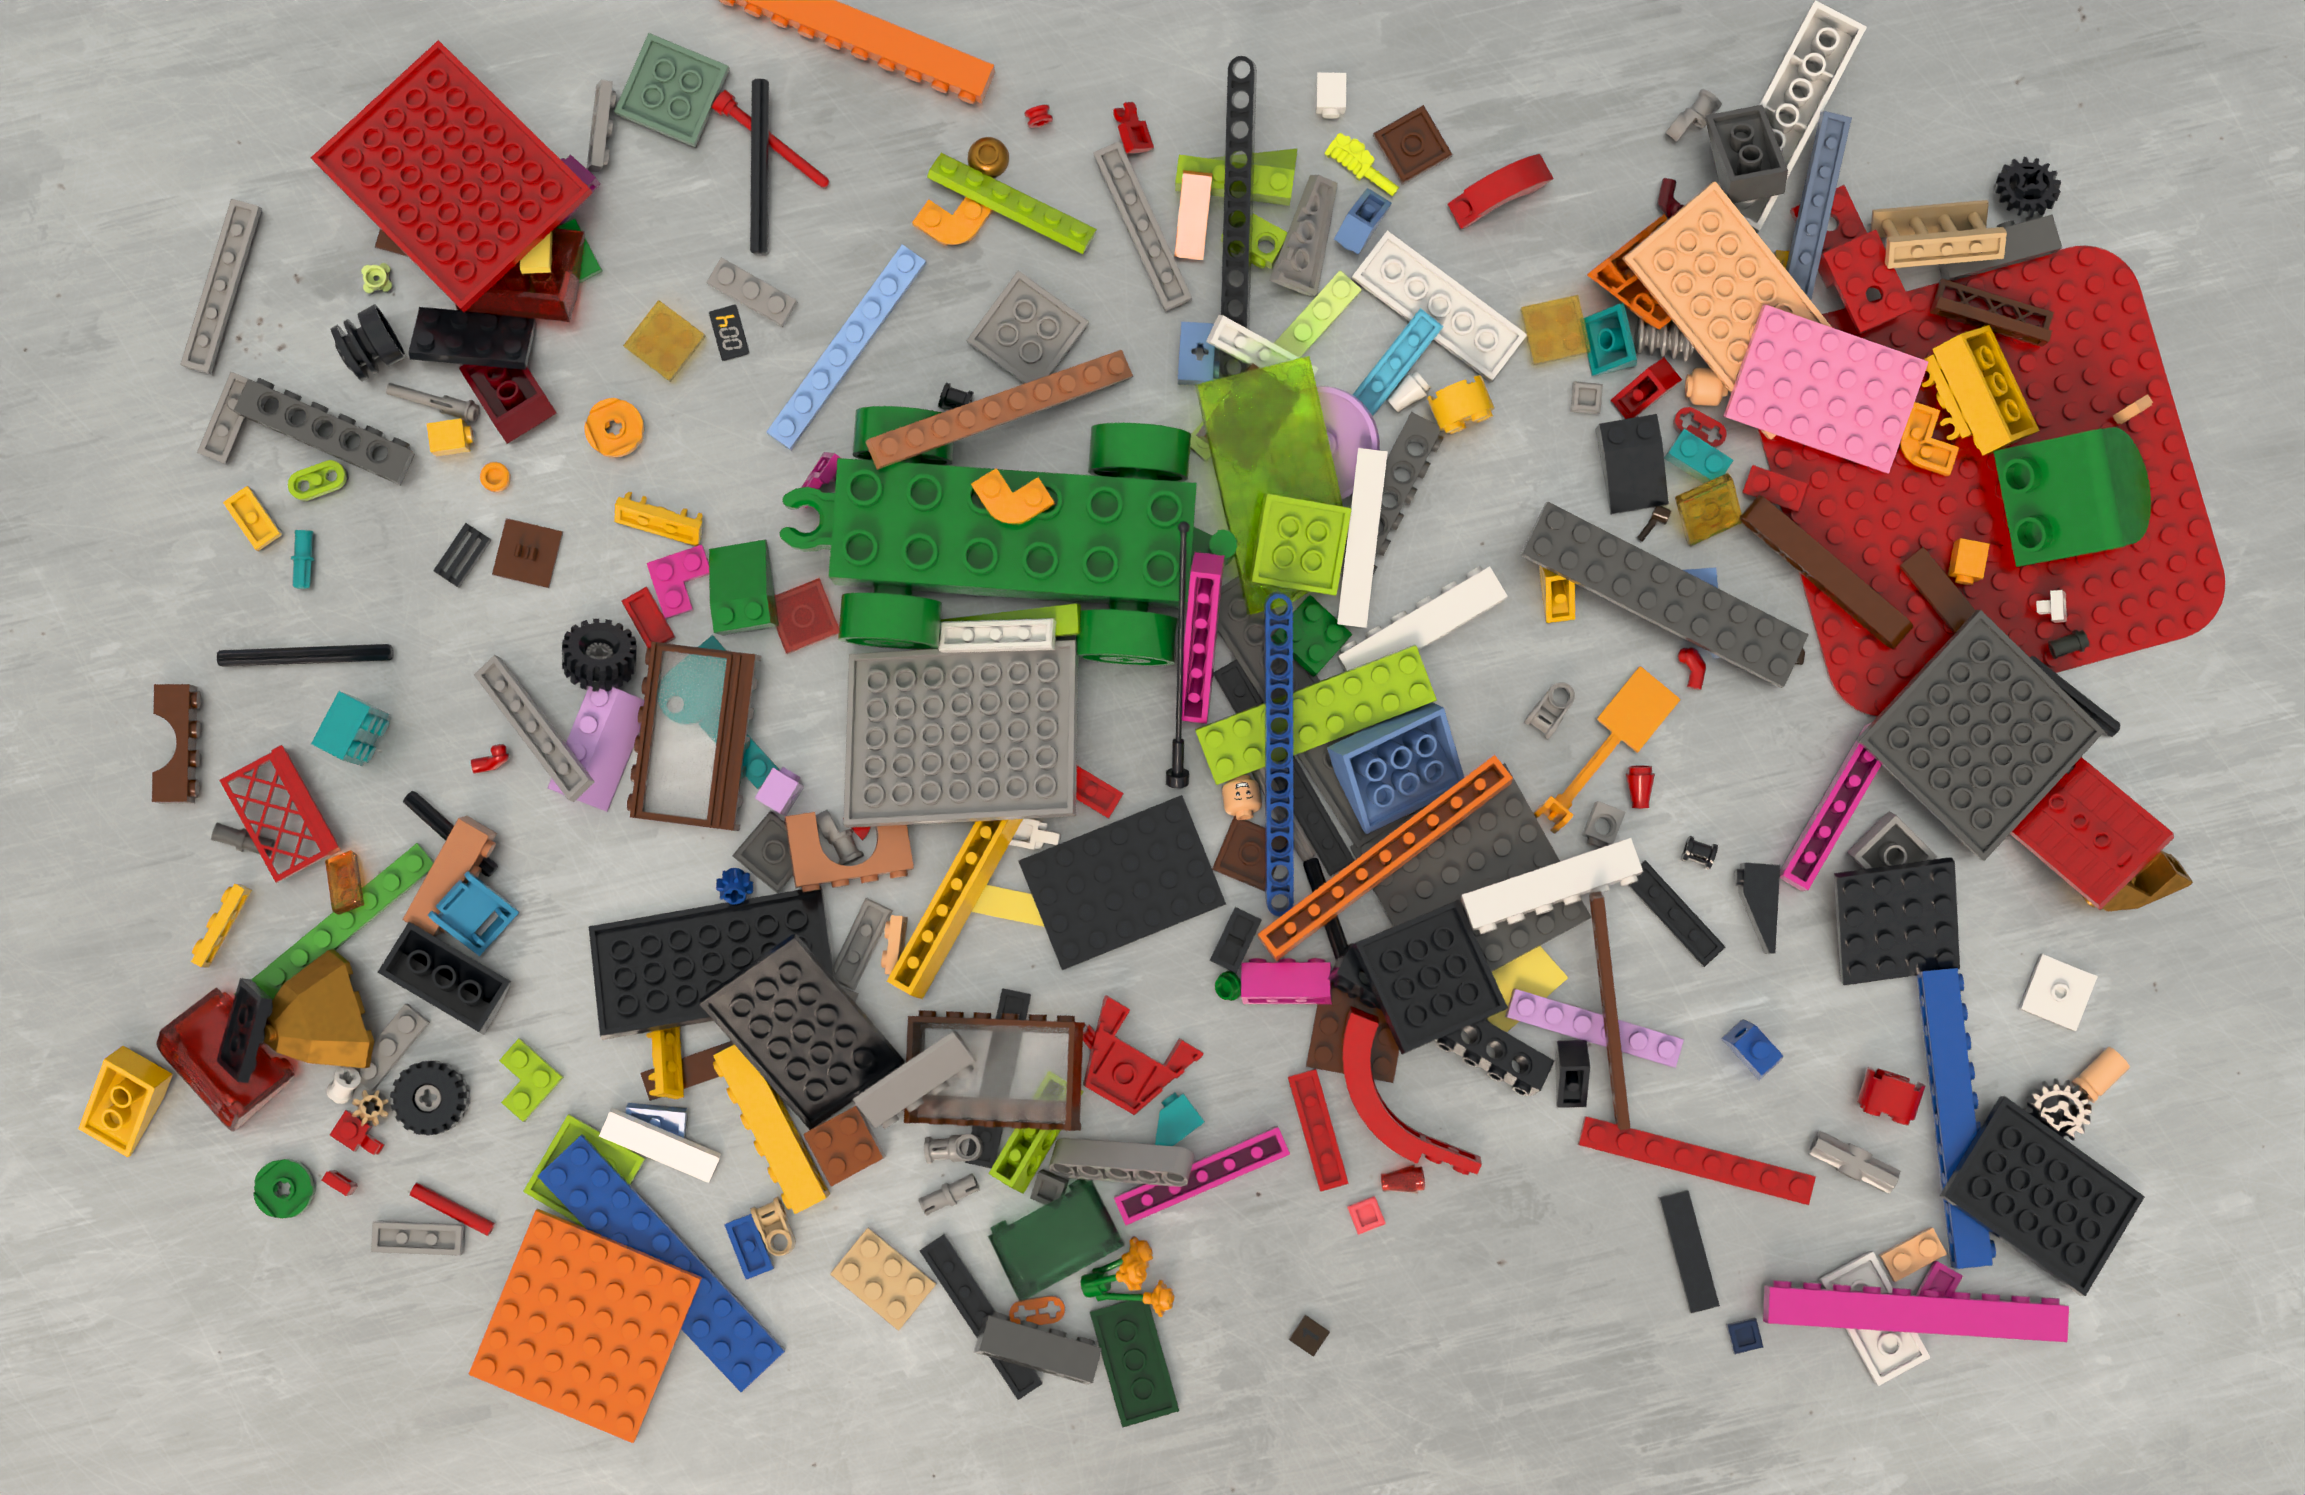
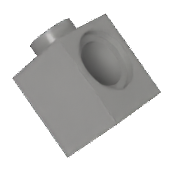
M1599 801L1595 802L1582 836L1588 838L1587 843L1598 848L1613 844L1626 812ZM1599 818L1606 819L1610 824V830L1606 835L1598 833L1595 828V823Z

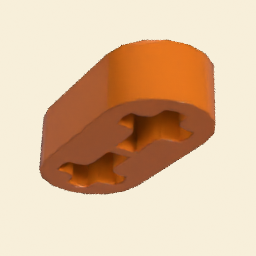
M1049 1295L1016 1301L1009 1311L1011 1322L1020 1324V1317H1015L1014 1312L1019 1310V1306L1024 1305L1025 1310L1035 1309L1036 1314L1028 1315L1026 1321L1045 1325L1058 1322L1063 1318L1065 1304L1060 1297ZM1049 1301H1054V1305L1061 1308V1310L1056 1312V1317H1050V1314L1047 1312L1039 1313V1309L1048 1307Z

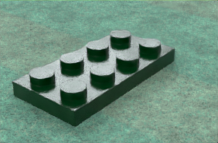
M1126 1300L1090 1311L1099 1347L1102 1348L1101 1355L1122 1428L1180 1411L1150 1304H1144L1143 1301Z

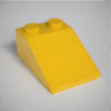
M121 1046L104 1059L78 1129L129 1158L164 1099L173 1074L127 1047Z

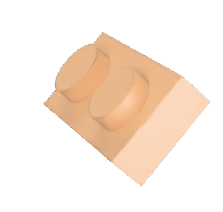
M891 915V920L886 922L884 936L888 939L887 950L883 951L881 967L885 968V974H891L905 949L908 917Z
M1930 1227L1879 1254V1257L1892 1281L1897 1282L1947 1255L1935 1230Z

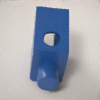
M1744 1019L1721 1038L1759 1081L1781 1062L1783 1058L1782 1053L1755 1024Z

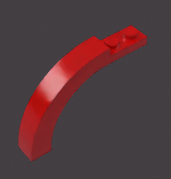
M1351 1006L1343 1034V1068L1351 1100L1366 1126L1388 1148L1418 1164L1423 1153L1425 1158L1433 1163L1441 1164L1443 1161L1453 1165L1452 1168L1459 1173L1469 1175L1471 1172L1478 1175L1482 1165L1480 1156L1414 1130L1388 1108L1377 1090L1370 1064L1372 1043L1379 1025V1017Z

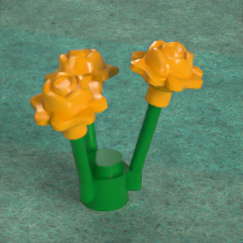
M1135 1236L1129 1240V1252L1123 1254L1122 1258L1103 1267L1094 1268L1092 1273L1082 1275L1081 1289L1086 1298L1096 1297L1097 1301H1143L1144 1304H1152L1155 1313L1159 1317H1163L1164 1312L1173 1307L1175 1297L1173 1290L1167 1288L1163 1280H1159L1153 1292H1144L1143 1294L1107 1293L1111 1289V1282L1113 1281L1124 1282L1130 1291H1139L1142 1288V1283L1146 1280V1269L1149 1267L1148 1261L1153 1259V1252L1146 1240L1139 1241ZM1114 1268H1120L1116 1274L1108 1275L1106 1273Z

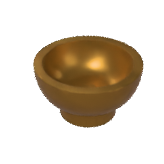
M983 137L971 145L967 156L968 165L982 174L996 178L1007 169L1009 153L1006 146L1000 140L993 137Z

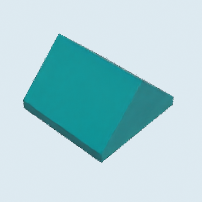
M1624 303L1617 304L1579 320L1592 376L1637 366V356Z

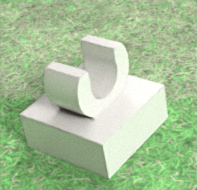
M2063 590L2050 591L2051 600L2036 601L2037 613L2051 614L2052 621L2055 623L2067 622L2066 593Z

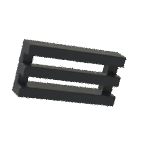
M465 523L433 571L460 588L492 539ZM469 532L472 533V535L470 536L466 544L463 546V548L461 549V551L459 552V554L457 555V557L455 558L447 572H445L444 569L446 568V566L448 565V563L450 562V560L452 559L460 545L463 543ZM478 538L482 541L457 578L452 577Z

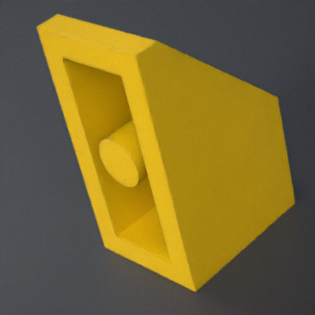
M1539 565L1546 623L1575 620V583Z

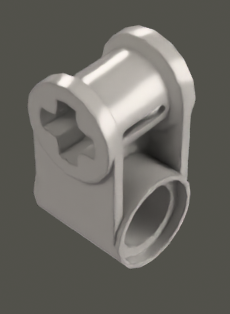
M1559 682L1551 686L1541 701L1533 708L1524 723L1527 725L1532 724L1544 732L1545 737L1549 739L1575 699L1574 689L1565 682ZM1563 688L1567 691L1568 700L1565 704H1558L1554 701L1553 692L1555 689ZM1538 716H1540L1541 718H1543L1544 720H1546L1549 724H1547L1546 722H1544V721H1543L1542 719H1540Z

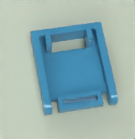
M467 871L464 876L469 882L466 884L459 880L436 905V908L441 912L437 914L431 910L428 917L480 956L519 912L511 903L470 871ZM495 911L498 914L497 919L481 936L478 935L475 931Z

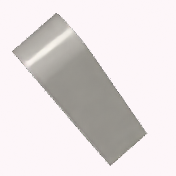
M1060 1138L1055 1143L1049 1170L1053 1174L1065 1178L1181 1187L1188 1183L1194 1154L1186 1148L1175 1146Z

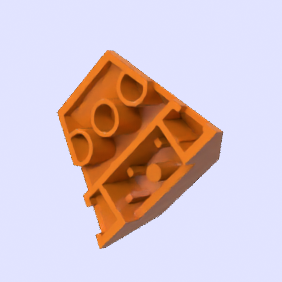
M1665 213L1587 274V276L1614 295L1621 303H1624L1635 315L1659 330L1669 323L1671 318L1622 258L1667 221Z

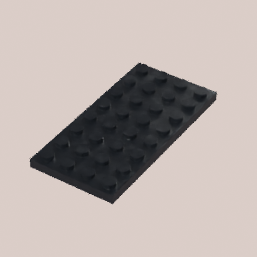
M820 886V890L803 892L801 889L749 898L739 904L726 902L589 926L601 1039L606 1040L713 1021L699 1005L700 998L794 933L797 934L834 978L822 887Z

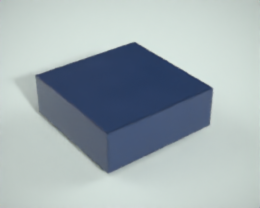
M1755 1317L1726 1324L1733 1354L1763 1348Z

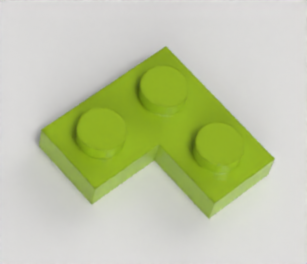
M518 1038L499 1061L518 1077L520 1082L501 1103L522 1122H525L561 1082L564 1076L521 1038Z

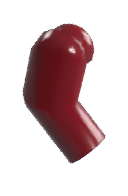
M1663 178L1657 203L1669 219L1684 205L1678 203L1673 197L1677 182L1673 179Z

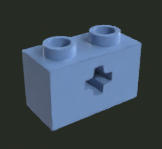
M1181 322L1178 366L1179 385L1212 387L1213 378L1219 379L1220 361H1214L1215 350L1220 349L1206 342L1214 323ZM1197 348H1202L1203 353L1206 354L1202 360H1197L1195 355Z

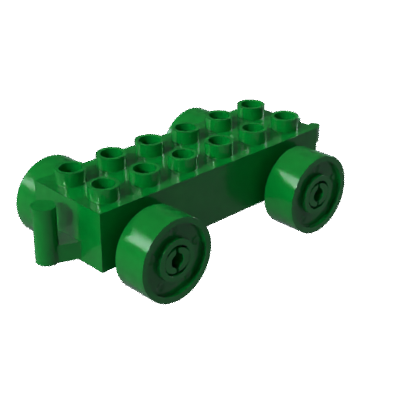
M898 406L863 407L857 409L855 414L852 455L858 459L838 458L835 493H823L819 489L803 487L795 488L782 498L783 504L788 509L795 510L803 506H810L816 509L820 516L819 525L812 532L803 533L792 527L782 528L780 530V537L786 544L793 549L804 552L819 551L821 549L831 550L829 578L834 585L873 588V593L842 594L838 640L841 642L871 647L915 650L939 648L942 602L912 596V591L1109 604V609L1080 611V634L1076 635L1079 659L1122 665H1174L1178 618L1148 612V607L1179 609L1181 532L1178 530V524L1186 521L1190 525L1186 539L1185 610H1187L1190 572L1194 553L1224 556V566H1226L1233 560L1237 549V539L1230 531L1218 530L1217 533L1211 535L1194 527L1197 483L1183 482L1188 480L1191 433L1182 429L1155 424L1102 423L1092 426L1088 473L1092 475L997 469L1012 493L1038 477L1055 503L1025 523L1009 524L993 518L971 486L973 482L994 469L948 466L953 463L954 442L886 467L876 468L866 445L868 439L942 412Z

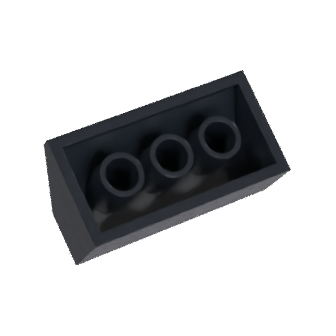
M408 922L377 972L483 1035L499 1012L511 984L510 980L411 922Z

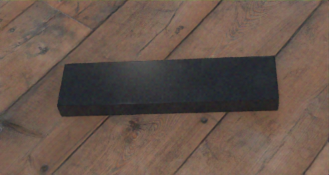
M1644 860L1641 863L1643 872L1637 876L1638 881L1627 886L1698 963L1705 967L1726 947L1651 865Z
M1689 1190L1658 1197L1689 1312L1695 1313L1720 1306Z

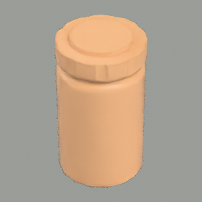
M2107 1047L2079 1075V1078H2075L2072 1083L2075 1087L2077 1085L2081 1086V1095L2088 1094L2089 1101L2094 1103L2099 1099L2098 1096H2102L2130 1069V1066L2117 1051Z

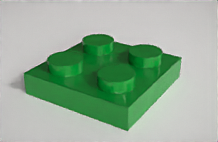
M1309 595L1293 612V659L1314 677L1353 634L1343 625H1338V620L1314 597ZM1278 628L1271 638L1277 644L1282 643L1286 639V631Z

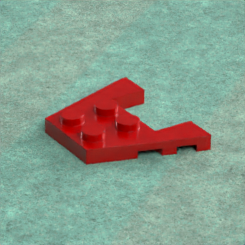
M1105 995L1083 1085L1135 1115L1160 1094L1168 1083L1182 1075L1191 1063L1197 1062L1204 1053L1179 1038L1164 1064L1151 1058L1115 1036L1130 1009Z

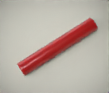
M417 1182L410 1192L409 1196L486 1236L491 1234L495 1226L494 1222Z

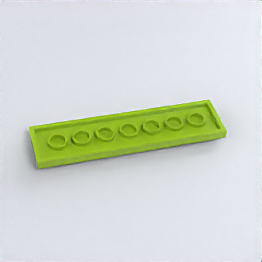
M1412 645L1293 691V756L1437 701L1417 646ZM1287 694L1272 699V701L1280 703L1286 699ZM1265 702L1195 729L1216 785L1265 767ZM1281 717L1275 718L1271 722V729L1274 732H1282L1287 726V721ZM1276 747L1271 752L1272 760L1277 762L1285 759L1287 756V750L1283 747Z

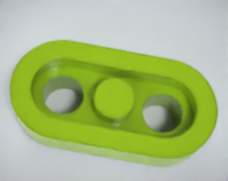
M327 460L293 473L288 480V490L295 498L308 501L342 488L347 480V472L340 463ZM333 471L336 472L337 478L334 481H329L328 475ZM306 481L309 482V489L302 491L301 484Z

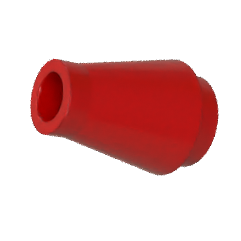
M1636 765L1628 767L1626 778L1632 808H1649L1655 773H1652V766Z

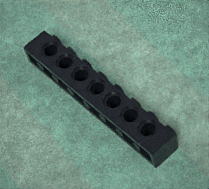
M1353 943L1343 948L1328 979L1335 983L1334 986L1338 990L1345 993L1351 992L1360 997V1001L1364 1005L1371 1008L1377 1007L1381 1010L1370 984H1364L1359 978V973H1364L1352 947ZM1481 1020L1435 1040L1437 1042L1436 1045L1446 1052L1453 1051L1460 1055L1464 1063L1484 1069L1490 1078L1513 1086V1091L1522 1096H1532L1541 1091L1555 1060L1486 1020ZM1462 1031L1469 1035V1044L1463 1041L1461 1037ZM1487 1045L1494 1049L1495 1058L1488 1055ZM1512 1060L1520 1065V1073L1513 1069Z

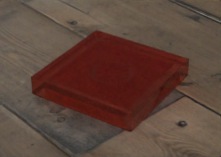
M820 578L774 596L778 626L775 627L786 654L839 634V625Z

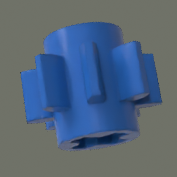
M730 868L727 871H722V878L716 879V890L720 891V899H724L730 904H739L747 899V894L753 893V882L750 881V873H745L739 868Z

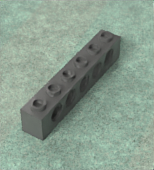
M258 378L256 382L250 379L247 380L233 410L238 415L401 486L415 455L409 449V443L396 437L393 438V441H389L382 437V431L368 425L365 430L355 426L356 420L341 413L338 418L327 413L329 408L316 402H312L311 406L300 402L302 397L289 390H285L284 394L273 390L275 385L264 379ZM270 399H276L279 403L278 409L273 413H267L264 409L266 402ZM297 411H304L306 413L305 421L300 425H294L292 423L293 414ZM324 423H331L333 425V432L327 437L320 436V426ZM351 435H359V446L354 449L347 448V438ZM380 446L386 447L388 450L386 458L381 461L374 460V450Z
M1413 412L1410 413L1386 461L1383 495L1387 493L1394 495L1397 504L1394 507L1388 508L1381 503L1379 521L1382 522L1384 529L1377 536L1375 558L1378 554L1384 556L1391 540L1386 538L1390 529L1397 530L1404 517V514L1400 513L1404 502L1410 505L1417 491V488L1413 487L1417 477L1423 479L1431 464L1426 461L1430 451L1436 453L1444 437L1439 435L1441 432L1439 425ZM1412 442L1421 444L1423 453L1418 456L1410 454L1407 449L1408 444ZM1398 468H1405L1410 474V479L1405 482L1398 481L1394 476V471ZM1346 539L1345 550H1344V556H1343L1342 567H1341V573H1340V576H1342V577H1343V571H1344V563H1345L1347 539ZM1374 565L1373 575L1378 567Z

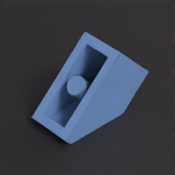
M1367 188L1348 212L1334 240L1341 243L1345 249L1359 254L1392 203Z

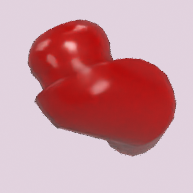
M1682 648L1678 653V659L1683 664H1687L1690 669L1687 687L1702 690L1706 663L1695 648Z
M504 744L493 745L491 747L492 756L471 759L473 774L496 770L507 762L509 753L506 752V746Z

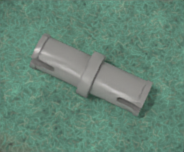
M973 1173L950 1185L948 1183L941 1185V1189L919 1198V1203L924 1214L928 1216L930 1213L949 1204L950 1206L956 1205L957 1200L980 1191V1187Z

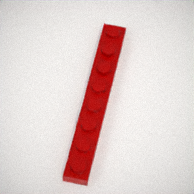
M1584 1116L1577 1144L1806 1205L1810 1203L1816 1176L1633 1128L1620 1130L1616 1124Z

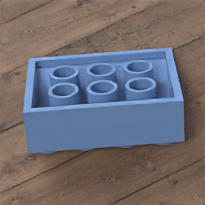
M1433 702L1377 723L1327 747L1335 775L1366 834L1430 804L1464 778L1445 710Z

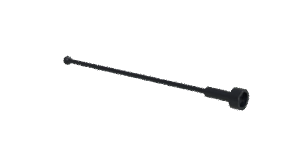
M1186 521L1178 524L1181 536L1176 737L1172 740V768L1166 771V785L1171 788H1184L1189 785V771L1184 769V740L1181 739L1187 532L1190 529V525Z

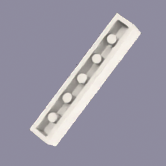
M1479 566L1466 574L1468 578L1466 581L1459 585L1456 581H1453L1440 589L1442 595L1432 599L1431 596H1428L1416 603L1417 609L1407 615L1406 611H1402L1390 619L1392 624L1383 630L1380 625L1365 634L1367 639L1357 644L1354 640L1340 648L1342 654L1337 657V660L1343 670L1347 671L1412 645H1416L1419 651L1504 601L1508 595L1491 567L1489 566L1483 570Z
M1629 838L1463 894L1460 899L1472 930H1479L1480 934H1484L1497 929V923L1506 920L1509 925L1525 919L1524 914L1536 911V914L1540 915L1552 911L1553 904L1564 901L1566 906L1581 901L1580 895L1601 891L1602 894L1610 891L1609 885L1620 882L1622 887L1638 881L1637 876L1642 874L1643 869L1632 839Z

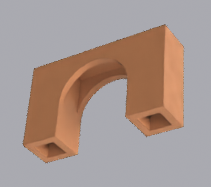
M815 812L785 816L784 818L795 888L802 887L803 892L820 890L819 884L831 883L832 888L848 886L851 879L861 878V883L879 881L878 875L890 874V879L908 876L907 871L914 869L907 825L875 826L877 842L871 857L858 865L843 866L831 861L823 852L819 841Z

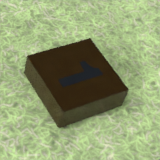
M1304 1315L1289 1340L1314 1357L1330 1331L1307 1315Z

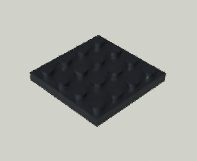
M1952 857L1834 873L1840 980L1843 986L1916 976L1921 971L1950 968L1960 969L1955 861Z
M1459 900L1352 945L1401 1055L1508 1009Z

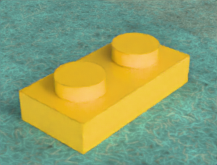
M249 486L244 487L223 502L255 550H261L282 535Z

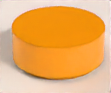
M491 462L482 468L480 481L489 491L501 492L509 486L511 474L503 464Z

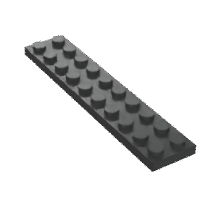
M1550 502L1545 503L1520 556L1780 688L1785 686L1809 635Z
M1247 570L1221 587L1217 631L1262 701L1265 702L1264 603L1267 597L1258 583L1249 581L1250 571ZM1270 605L1271 612L1277 614L1272 605ZM1276 628V629H1274V630L1272 631V633H1271V635H1270V638H1271V636L1276 632V630H1277L1278 628ZM1283 658L1274 659L1270 666L1271 671L1282 673L1287 666L1286 660ZM1293 659V691L1320 681L1317 675L1311 676ZM1275 688L1271 692V700L1283 696L1287 692L1283 688ZM1351 733L1296 755L1356 848H1359L1407 816L1397 819L1369 834L1364 833L1335 775L1327 747L1354 735V733Z

